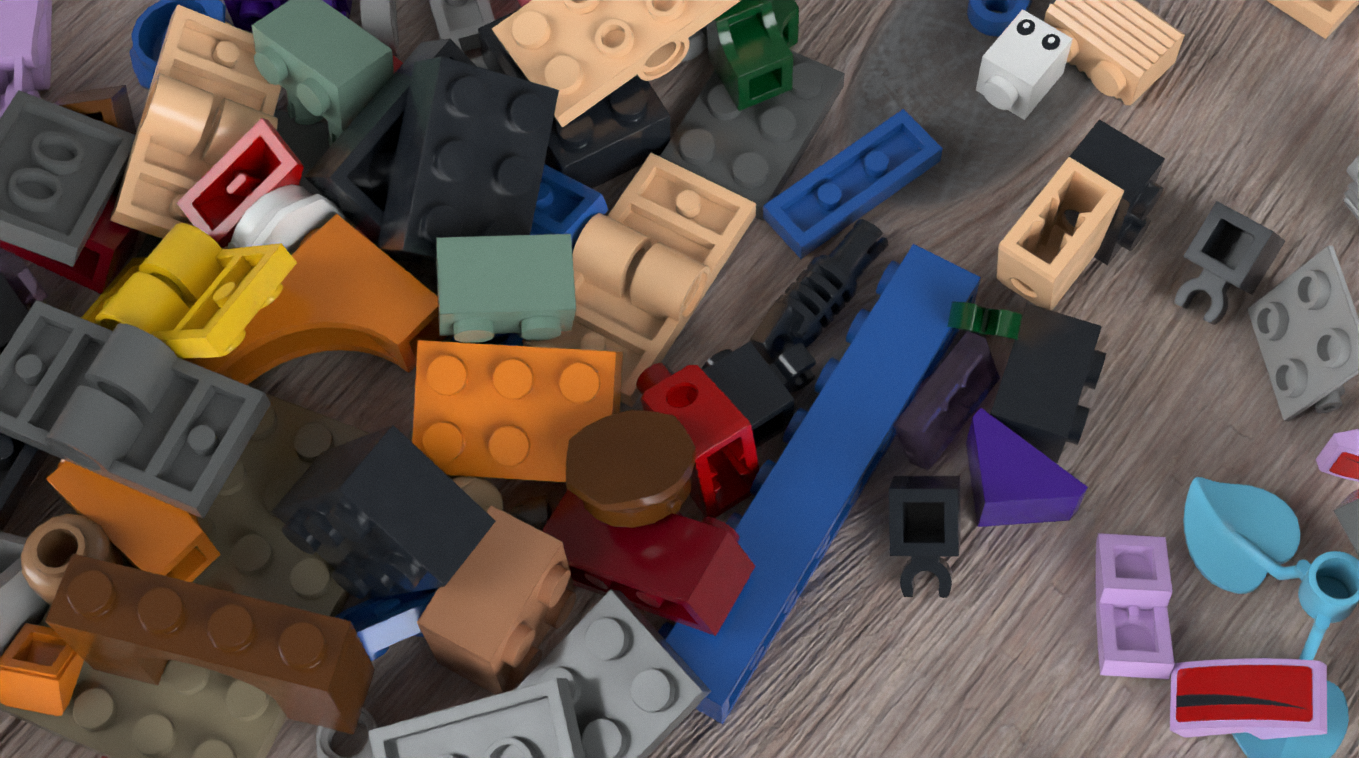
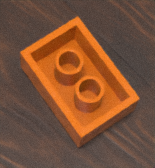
M418 340L412 443L446 475L566 482V458L569 440L584 427L604 417L620 413L623 352Z

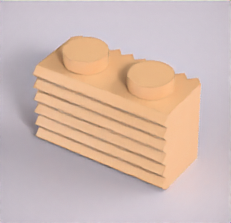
M1056 0L1054 4H1050L1044 18L1045 23L1073 38L1066 63L1069 62L1070 65H1076L1079 72H1085L1087 77L1091 78L1092 83L1101 93L1111 97L1115 96L1116 99H1122L1125 105H1132L1175 63L1185 34L1136 0Z

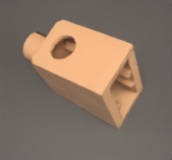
M1068 157L1000 242L998 247L997 279L1034 305L1052 311L1100 248L1124 190ZM1070 209L1080 213L1075 227L1066 219L1065 210Z

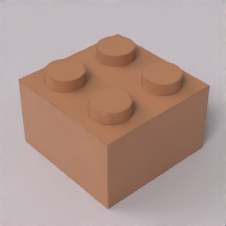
M490 505L487 513L496 522L446 586L437 589L417 624L438 664L497 695L513 690L516 684L519 685L539 665L542 657V650L538 649L539 645L551 626L558 629L566 621L574 606L576 593L572 591L574 585L563 542Z

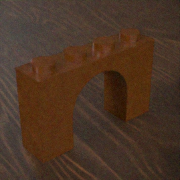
M73 553L45 620L94 670L158 686L168 660L200 666L239 679L264 691L277 702L289 719L352 735L355 733L375 671L351 621Z

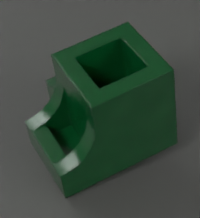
M741 0L707 25L708 58L738 111L792 90L793 54L789 48L798 43L799 7L795 0Z

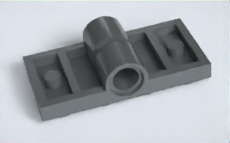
M38 300L35 301L0 355V433L203 519L271 405L265 392L178 358L170 347L142 329L119 323L112 331Z

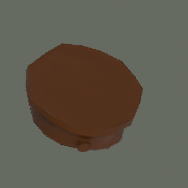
M628 410L610 415L584 427L569 440L566 458V488L582 499L584 509L592 516L613 527L635 528L656 523L671 513L676 514L679 512L682 504L689 496L692 479L690 476L692 475L697 455L696 448L684 426L673 415L640 410Z

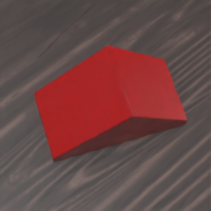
M261 118L177 204L193 226L204 231L221 248H224L231 242L238 222L258 199L277 188L291 184L300 185L304 165L269 120Z

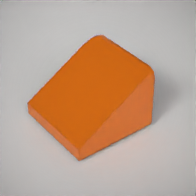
M25 623L0 657V703L8 707L62 716L70 703L84 660L52 628Z

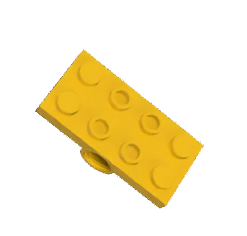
M179 223L169 231L148 257L132 258L81 318L112 331L119 323L135 326L161 340L181 359L223 357L240 345L246 335L244 328L256 313L268 306L279 296L283 289L281 282L297 262L282 243L222 249L204 231L189 224Z

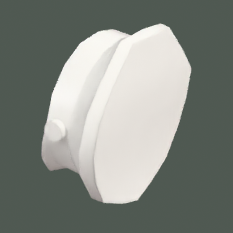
M287 185L262 196L245 212L236 225L228 248L282 243L292 255L298 249L302 239L311 230L322 227L336 213L344 220L345 215L332 201L320 194L311 195L303 186Z

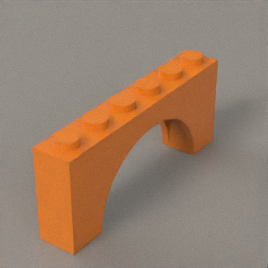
M336 213L322 227L311 230L302 239L298 249L291 255L297 263L281 282L283 285L281 293L272 303L256 313L244 328L246 335L236 349L223 357L184 358L183 360L245 385H248L263 373L282 363L301 356L324 351L345 350L372 354L398 365L409 373L416 367L418 340L442 342L447 336H440L438 296ZM61 459L57 469L46 478L50 485L80 516L90 518L103 528L109 540L136 569L193 582L221 555L204 533L196 515L64 459Z

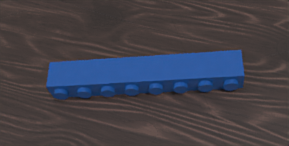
M915 244L911 246L901 264L892 260L885 269L876 289V294L880 295V298L871 312L862 308L856 315L846 336V342L850 346L839 361L832 357L824 366L814 389L819 395L810 410L807 411L799 408L792 417L783 436V442L788 445L778 461L775 463L768 459L760 468L750 489V494L754 495L755 498L745 514L742 516L735 512L726 522L740 536L738 544L754 563L755 568L719 632L714 636L676 622L675 626L665 622L658 631L711 690L695 708L722 725L958 334L960 329L947 327L952 301L974 304L981 279L980 276Z

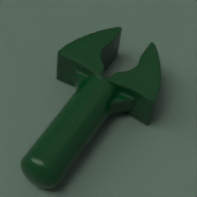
M952 301L947 327L972 331L978 335L988 334L1018 340L1023 314L1005 309L985 308L978 306V304Z

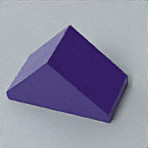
M980 408L972 417L966 439V448L977 527L1070 521L1078 511L1088 487L984 409Z

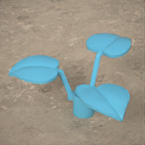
M1202 477L1193 479L1186 497L1183 523L1186 544L1195 566L1212 584L1237 594H1247L1257 589L1267 573L1278 580L1299 578L1302 581L1298 590L1299 602L1304 611L1314 618L1312 629L1299 659L1313 660L1330 623L1340 622L1349 617L1359 603V560L1345 552L1331 551L1318 556L1312 564L1307 560H1299L1295 566L1283 567L1281 564L1286 563L1295 555L1300 544L1298 519L1285 501L1264 489L1250 485L1220 483ZM1327 681V734L1264 740L1248 732L1232 733L1247 758H1331L1341 745L1347 731L1349 716L1345 695L1337 685Z

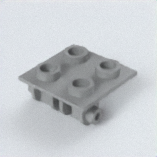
M1327 246L1247 309L1284 421H1290L1312 405L1315 406L1317 413H1328L1339 409L1343 405L1340 397L1345 393L1343 384L1359 373V318L1334 247Z

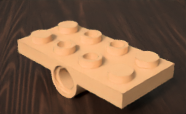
M531 0L493 27L492 30L528 81L559 90L554 117L563 128L634 76L638 75L642 80L649 81L669 73L686 56L690 47L688 38L741 0Z
M181 5L176 6L170 19L110 221L162 239L176 224L185 223L193 226L177 202L261 118L269 120L277 130L278 118L274 117L282 86L269 83L258 71L254 62L256 51L252 33Z
M650 153L608 216L601 213L594 215L585 225L577 239L572 253L576 312L572 330L563 331L560 336L550 340H531L530 342L523 339V345L528 347L623 352L621 402L633 407L641 394L636 387L638 377L649 366L662 362L755 218L756 203L658 155Z

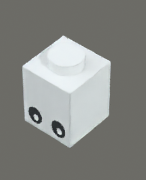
M1022 9L982 56L976 91L984 95L987 101L996 108L1009 110L1025 120L1064 73L1073 38Z

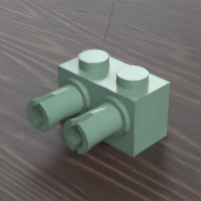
M289 0L252 25L256 51L254 62L258 71L269 83L273 85L279 84L286 89L288 115L291 119L295 117L296 123L309 125L319 122L323 117L327 119L329 146L337 140L394 74L392 49L323 0Z
M571 234L437 238L436 267L440 336L453 335L454 339L461 343H480L494 338V334L517 333L520 338L531 342V340L554 339L560 336L561 332L572 330L576 312Z

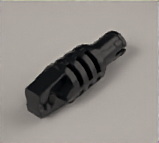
M859 219L828 256L821 255L820 257H815L807 266V270H803L796 278V282H792L785 290V295H781L775 301L750 338L753 346L769 365L774 363L783 352L802 342L805 348H807L823 332L822 328H826L833 321L834 315L840 313L845 307V303H848L855 296L858 287L857 279L888 246L887 238L881 237L882 231L867 220Z

